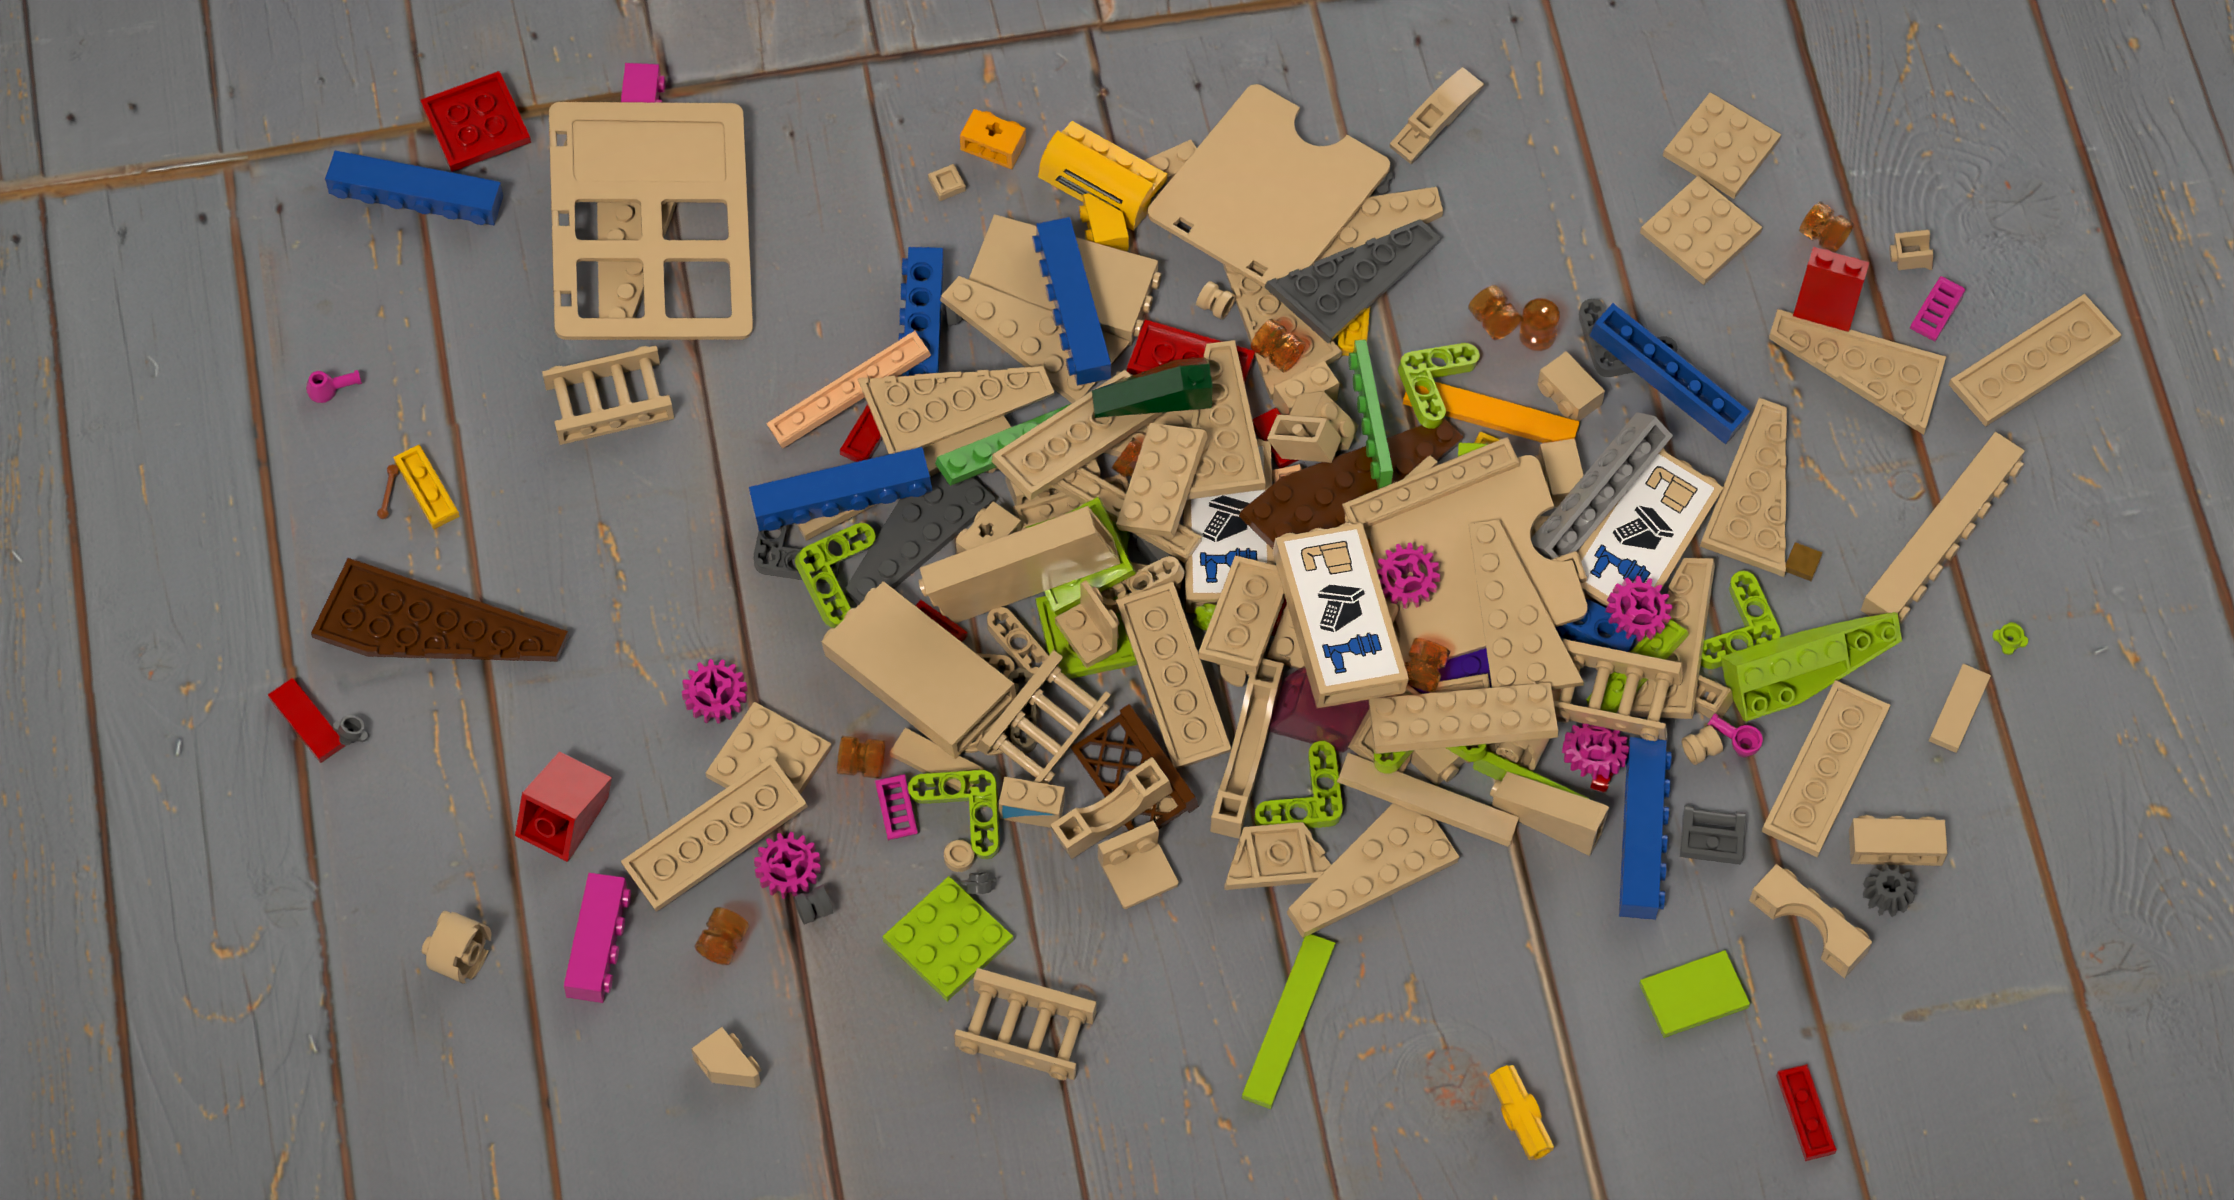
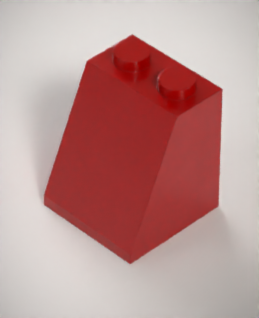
M1813 247L1793 317L1849 332L1870 262L1834 253L1827 249Z
M559 751L522 792L515 836L568 862L608 800L612 777Z

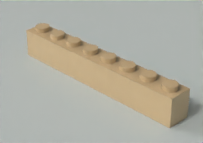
M1995 432L1866 595L1861 611L1868 616L1896 612L1898 613L1899 623H1903L1911 611L1909 606L1913 600L1917 603L1921 600L1927 591L1925 585L1928 581L1932 580L1934 582L1944 568L1942 563L1946 559L1949 561L1953 559L1960 548L1958 545L1962 538L1967 540L1975 530L1976 525L1974 522L1978 517L1981 519L1985 518L1992 507L1990 503L1994 497L1999 499L2008 487L2006 481L2010 476L2016 478L2024 466L2021 460L2025 450Z

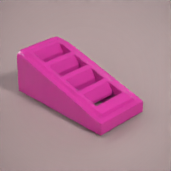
M1940 276L1913 320L1910 329L1935 342L1962 301L1965 289ZM1937 300V301H1939V302H1941V303L1947 305L1948 308H1946V307H1944V306H1942V305H1940V304H1938V303H1936V302H1934V301ZM1928 310H1931V311H1933V312H1935V313H1937V314H1939V315H1941V316H1943V317L1940 318V317H1938V316H1936V315H1934V314L1928 312ZM1924 318L1930 321L1931 323L1937 325V327L1934 328L1922 322V319Z
M905 774L876 780L875 784L888 841L918 834ZM901 787L902 792L884 796L885 790ZM904 799L905 804L891 807L886 805V802ZM902 810L907 812L905 816L889 819L888 813ZM909 821L910 827L892 831L891 825Z

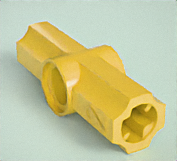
M1514 1065L1498 1068L1489 1075V1080L1501 1103V1111L1505 1123L1510 1131H1515L1528 1160H1537L1545 1157L1553 1151L1554 1146L1541 1121L1542 1116L1537 1101L1532 1094L1527 1093Z

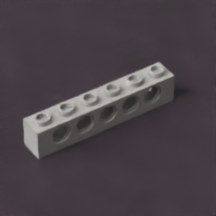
M1636 412L1531 538L1533 547L1540 555L1551 560L1579 550L1672 438L1673 435L1656 416Z

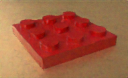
M500 71L420 100L423 111L451 172L531 143L530 135Z

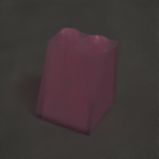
M1303 666L1284 679L1269 731L1311 744L1317 741H1326L1333 745L1335 751L1343 753L1350 749L1348 746L1369 710V699L1317 708L1306 668Z

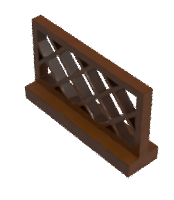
M1128 704L1119 710L1120 715L1070 748L1104 797L1110 794L1107 789H1113L1114 791L1119 786L1123 770L1132 771L1137 767L1124 765L1127 750L1140 752L1142 755L1140 765L1153 757L1168 778L1173 790L1165 798H1172L1177 804L1176 808L1168 813L1156 811L1159 803L1157 802L1153 805L1152 810H1145L1140 814L1151 816L1150 822L1154 820L1159 830L1184 812L1188 811L1191 813L1199 805L1195 795L1131 705ZM1121 725L1126 732L1124 743L1109 742V732ZM1129 739H1131V741L1133 742L1134 745H1129V744H1128V743H1129ZM1089 745L1101 746L1098 760L1086 759L1081 751ZM1106 747L1122 749L1119 764L1103 761ZM1091 765L1097 766L1096 772L1093 770ZM1102 767L1118 769L1115 784L1100 780ZM1155 816L1161 817L1155 821ZM1133 819L1124 824L1128 831L1134 829L1132 825Z

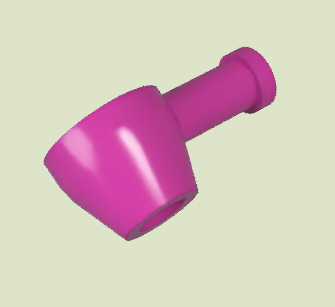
M358 370L335 378L322 371H315L309 376L306 390L312 401L324 403L335 396L336 389L353 384L359 385L362 384ZM323 380L322 383L315 384L317 381Z
M1716 713L1711 717L1708 725L1732 739V747L1738 756L1747 758L1760 750L1763 738L1757 728L1750 725L1736 728L1719 718V715ZM1741 744H1747L1750 748L1744 749L1741 747Z

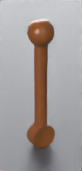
M394 464L387 467L388 482L382 507L377 511V516L380 519H386L389 515L387 507L394 478L399 475V468Z

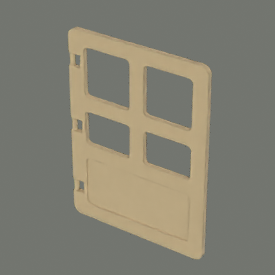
M556 102L552 104L549 109L554 330L556 335L564 340H743L748 338L752 333L753 319L744 117L742 108L735 103ZM557 134H566L567 146H557ZM578 202H636L640 204L642 238L639 240L577 239L575 235V204ZM665 202L724 203L727 206L728 238L726 240H665L662 236L661 205ZM559 214H569V226H559ZM581 261L640 262L643 265L644 316L642 318L579 317L576 264ZM727 262L730 270L731 317L668 318L665 314L664 263ZM561 294H571V306H561Z

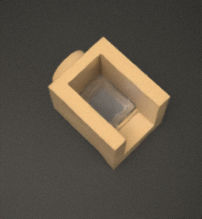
M1930 230L1895 233L1894 245H1889L1891 262H1897L1898 270L1915 268L1932 270L1933 249L1930 250L1929 248Z

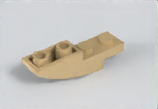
M1462 67L1447 79L1408 119V124L1390 143V148L1412 164L1445 126L1448 127L1484 87V84Z

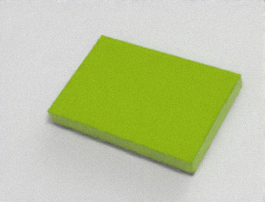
M1725 950L1641 979L1639 982L1663 1038L1748 1009L1750 1006V1002Z

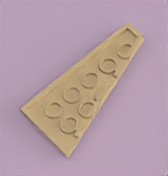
M1759 398L1700 547L1784 577L1786 572L1785 468L1787 407Z

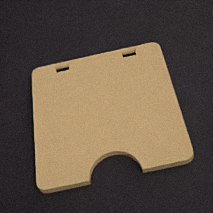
M1254 84L1243 92L1149 205L1148 218L1163 229L1265 288L1267 281L1274 278L1280 279L1287 276L1291 271L1296 269L1302 270L1318 261L1389 173L1390 161L1384 155L1349 135H1346L1339 142L1328 146H1315L1305 142L1297 134L1294 125L1295 119L1300 112V107L1264 86ZM1179 221L1192 227L1189 233L1176 226ZM1255 264L1265 270L1264 275H1258L1250 270V267Z
M1532 455L1518 457L1519 467L1364 529L1367 539H1370L1374 552L1372 557L1376 569H1382L1378 565V559H1387L1385 553L1387 549L1394 553L1396 552V544H1400L1403 550L1407 549L1408 543H1412L1413 550H1417L1420 545L1424 546V555L1432 552L1434 559L1431 563L1438 562L1439 570L1435 573L1440 574V582H1433L1437 585V592H1428L1430 596L1429 602L1421 598L1419 599V607L1416 608L1413 602H1409L1407 609L1403 608L1402 601H1398L1396 604L1399 610L1393 624L1397 623L1401 635L1398 644L1407 672L1486 648L1469 523L1491 520L1500 521L1555 627L1585 617L1587 602L1573 561H1553L1547 559L1535 550L1531 542L1530 534L1535 521L1543 513L1554 508L1540 463L1536 457ZM1345 514V523H1349L1348 518ZM1421 564L1420 572L1424 573L1425 576L1428 577V572L1425 566ZM1409 572L1407 575L1402 574L1403 579H1406L1408 576L1413 577L1412 572ZM1388 574L1387 579L1394 588L1396 580ZM1391 596L1386 598L1385 601L1391 603Z

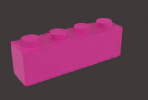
M625 63L621 102L663 103V100H659L660 93L665 92L666 81L665 76L660 74L659 64Z
M588 872L564 981L566 998L603 1003L605 993H610L613 975L609 974L611 964L617 963L619 946L615 945L617 936L623 935L625 918L622 917L623 908L629 907L631 890L627 889L626 881L623 877Z

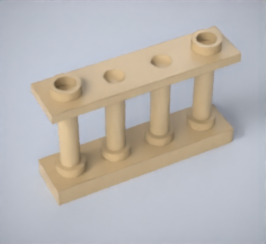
M642 346L634 351L564 367L554 366L549 370L542 371L546 391L555 389L562 415L561 420L554 421L559 445L674 419L670 396L659 395L652 366L660 365L657 346ZM641 369L648 399L632 403L624 373ZM612 376L620 405L614 408L602 409L595 379ZM584 382L591 412L574 416L567 386Z
M1563 639V644L1578 672L1584 666L1596 668L1598 672L1588 707L1571 704L1575 687L1562 688L1559 701H1554L1556 720L1558 722L1567 723L1570 720L1633 733L1649 741L1667 739L1666 724L1659 721L1668 687L1672 684L1681 685L1683 678L1682 663ZM1613 672L1627 676L1618 714L1600 710L1609 674ZM1643 678L1654 680L1657 683L1647 720L1630 716L1638 682Z
M1055 650L1052 651L976 747L985 755L991 748L996 751L998 749L1034 776L1036 778L1034 782L1048 784L1055 776V773L1051 770L1093 718L1099 721L1109 708L1106 701L1110 697V694L1106 691L1097 701L1061 673L1062 669L1058 665L1063 657ZM1046 680L1050 683L1055 682L1090 710L1081 723H1078L1043 695L1044 691L1040 687ZM1028 702L1032 706L1034 704L1039 706L1072 732L1062 746L1024 717L1026 714L1022 710ZM1010 725L1014 728L1016 726L1054 755L1044 769L1006 740L1008 736L1004 732Z
M977 968L973 979L974 991H977L980 996L968 1032L956 1029L954 1034L955 1046L967 1054L981 1053L1047 1072L1051 1077L1058 1080H1066L1067 1078L1075 1080L1076 1063L1069 1062L1081 1024L1085 1022L1093 1024L1096 1015V1002ZM995 997L1005 999L1010 1003L997 1041L979 1036L990 1002ZM1025 1005L1037 1008L1039 1011L1027 1049L1009 1044L1021 1007H1025ZM1055 1014L1065 1016L1069 1020L1057 1058L1039 1053L1050 1018Z

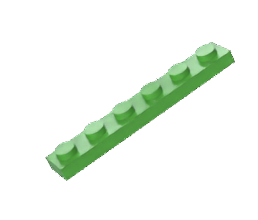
M1356 340L1353 353H1349L1348 363L1349 369L1355 372L1353 374L1354 392H1359L1357 397L1358 413H1363L1364 417L1361 421L1362 434L1368 436V440H1366L1367 457H1372L1373 460L1370 464L1371 478L1376 479L1378 489L1391 484L1393 468L1367 341Z
M1069 405L937 457L935 464L950 486L994 469L996 466L991 462L994 453Z

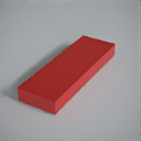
M293 678L268 694L270 701L320 763L345 747V745L340 743V736L337 732L333 730V727Z
M1808 1065L1777 1071L1776 1077L1805 1161L1835 1154L1837 1149Z

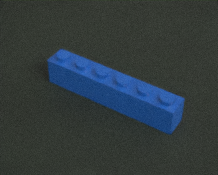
M336 150L325 177L329 194L337 198L345 199L348 197L361 200L367 204L379 203L394 209L405 208L415 210L421 214L432 213L442 215L451 220L457 218L468 220L478 225H495L503 200L501 182Z
M1067 217L1037 223L1036 235L1032 236L1035 253H1041L1042 260H1039L1041 276L1048 279L1049 284L1045 285L1048 301H1054L1056 309H1052L1055 326H1061L1062 333L1059 334L1062 351L1067 350L1069 358L1066 359L1069 376L1074 375L1077 386L1111 379V362L1071 219Z
M1612 303L1595 322L1590 333L1592 339L1723 443L1727 444L1744 424L1750 413L1747 408L1617 305Z
M919 447L751 486L749 491L759 531H773L781 526L793 523L803 524L819 517H833L849 510H863L875 504H889L905 497H920L927 492H931L932 486L923 448Z
M1630 737L1629 752L1626 760L1619 917L1656 920L1658 909H1664L1665 891H1660V881H1665L1666 863H1661V853H1666L1668 835L1662 834L1663 825L1668 824L1669 807H1664V797L1668 798L1670 792V779H1665V770H1670L1671 752L1666 751L1667 740L1649 741Z

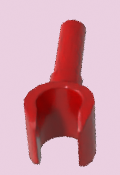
M1610 771L1608 779H1605L1602 774H1598L1596 780L1592 779L1590 788L1602 793L1606 792L1614 773Z

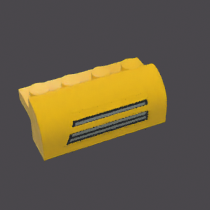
M1071 121L1062 132L1057 130L1042 155L1038 173L1040 179L1083 202V194L1090 193L1123 212L1126 227L1133 231L1148 215L1151 198L1166 182L1168 175L1074 121Z

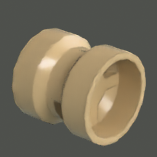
M1209 281L1201 290L1196 306L1203 310L1209 309L1215 317L1223 320L1233 307L1236 295L1228 290H1220L1217 284Z
M1710 725L1700 729L1699 734H1690L1681 740L1687 758L1694 765L1705 761V757L1708 755L1715 756L1723 752L1721 739L1716 730Z

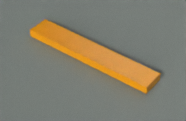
M1435 382L1446 409L1445 416L1541 443L1575 439L1579 421ZM1424 386L1414 387L1419 394H1429L1428 389ZM1405 392L1403 404L1412 407L1409 397Z

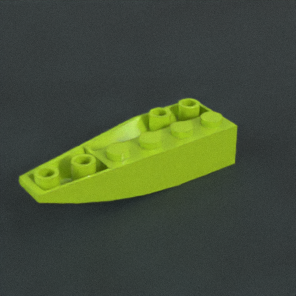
M1898 613L1880 614L1821 626L1721 656L1725 684L1731 689L1733 700L1743 720L1747 722L1798 705L1833 684L1835 680H1840L1902 642Z

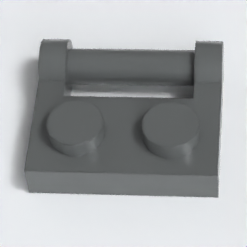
M1685 805L1682 819L1680 857L1741 865L1746 813L1736 812V814L1695 810L1694 806ZM1693 822L1732 826L1734 831L1693 826Z

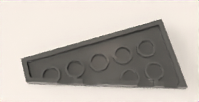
M1419 219L1392 230L1386 236L1378 239L1372 238L1356 248L1350 247L1318 260L1312 266L1302 270L1296 269L1291 271L1285 277L1271 279L1266 282L1265 288L1329 344L1439 243L1441 237Z
M941 472L931 476V492H927L920 497L910 496L901 498L846 586V595L859 605L865 599L866 594L872 588H877L883 581L895 589L958 536L963 529L971 525L982 508H987L993 501L996 503L995 497L973 477L950 486Z

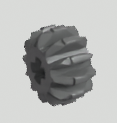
M1885 863L1882 865L1881 871L1877 868L1872 869L1870 877H1866L1863 885L1866 889L1863 891V898L1870 899L1868 903L1869 909L1876 906L1879 908V916L1883 915L1885 910H1888L1891 917L1896 915L1897 910L1904 913L1908 909V904L1914 901L1915 895L1912 892L1916 887L1915 882L1908 881L1910 872L1899 873V865L1890 870L1889 866Z

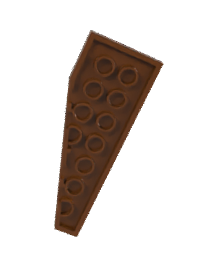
M1444 418L1442 424L1435 429H1429L1420 425L1386 438L1393 468L1391 484L1404 479L1429 456L1439 462L1458 446L1464 437ZM1366 446L1334 457L1332 463L1321 462L1283 476L1241 510L1239 517L1272 549L1274 548L1275 538L1283 534H1300L1316 528L1330 529L1345 524V512L1342 504L1378 490L1376 479L1371 478L1370 464L1373 462L1372 457H1367Z
M347 558L311 632L314 639L367 657L558 662L569 638L568 631L351 558Z

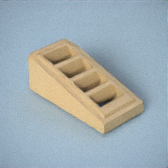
M1699 675L1694 710L1710 719L1716 713L1722 719L1733 703L1731 689ZM1708 692L1709 695L1707 696L1705 701L1702 700L1705 693Z

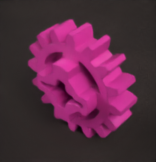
M1408 543L1407 549L1403 550L1400 544H1396V552L1394 553L1387 549L1385 551L1387 559H1378V565L1382 569H1376L1385 599L1391 596V603L1393 604L1402 601L1404 609H1407L1409 602H1413L1416 608L1419 607V599L1421 598L1429 602L1430 596L1428 592H1437V585L1433 582H1440V574L1435 573L1439 570L1438 562L1431 563L1434 559L1433 553L1430 552L1424 555V546L1422 545L1417 550H1413L1412 543ZM1421 564L1425 566L1428 572V577H1426L1424 573L1420 572ZM1409 572L1413 573V577L1408 576L1406 579H1403L1402 574L1407 575ZM1388 574L1396 580L1394 588L1387 579Z
M1637 576L1632 583L1627 577L1622 585L1618 583L1612 590L1613 593L1611 592L1607 598L1609 604L1605 610L1607 613H1612L1608 622L1618 624L1616 628L1617 633L1625 630L1626 639H1629L1634 634L1637 640L1641 642L1646 634L1652 640L1656 632L1659 634L1663 632L1665 625L1671 619V616L1668 614L1672 610V605L1665 604L1670 596L1669 594H1660L1661 584L1655 588L1651 586V578L1646 583H1642L1640 576Z
M709 659L708 666L706 667L700 662L697 663L698 671L695 672L689 669V679L682 681L685 690L681 692L683 700H686V709H693V717L695 719L701 714L704 715L705 723H708L711 717H715L717 724L721 722L722 716H726L727 719L731 720V712L734 710L740 713L742 711L740 703H746L747 701L745 692L748 690L747 683L743 682L744 674L742 672L736 673L735 664L727 668L723 659L719 662V665H714L712 659ZM713 684H715L717 690L716 698H714L712 693Z
M1582 723V728L1573 725L1571 733L1566 732L1565 740L1563 741L1562 753L1565 754L1564 762L1571 763V771L1580 769L1581 777L1590 773L1593 780H1596L1598 774H1602L1605 779H1608L1610 771L1617 775L1620 767H1625L1629 752V746H1626L1627 738L1620 737V731L1618 730L1612 731L1608 728L1594 725L1589 726V724Z
M790 832L786 839H783L781 833H777V841L775 842L767 838V848L759 847L758 855L760 857L754 858L755 867H758L755 869L756 878H761L760 886L762 888L769 886V892L772 896L777 891H781L782 899L786 898L787 892H792L793 896L798 895L799 889L806 893L809 892L808 883L816 884L817 876L815 874L821 873V865L818 864L820 862L819 852H814L815 844L812 842L805 845V836L802 835L796 840L794 839L793 832ZM789 863L791 867L786 868L785 864Z

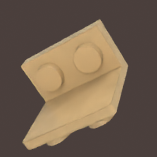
M1087 580L1080 583V604L1055 617V624L1087 669L1117 652L1119 620L1111 609L1107 610L1105 608L1103 597L1095 586L1091 587Z
M1154 820L1098 844V861L1123 909H1128L1178 887V880L1158 843L1159 830Z

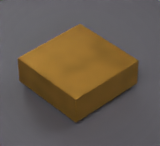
M1795 542L1786 562V572L1812 581L1822 557V552Z

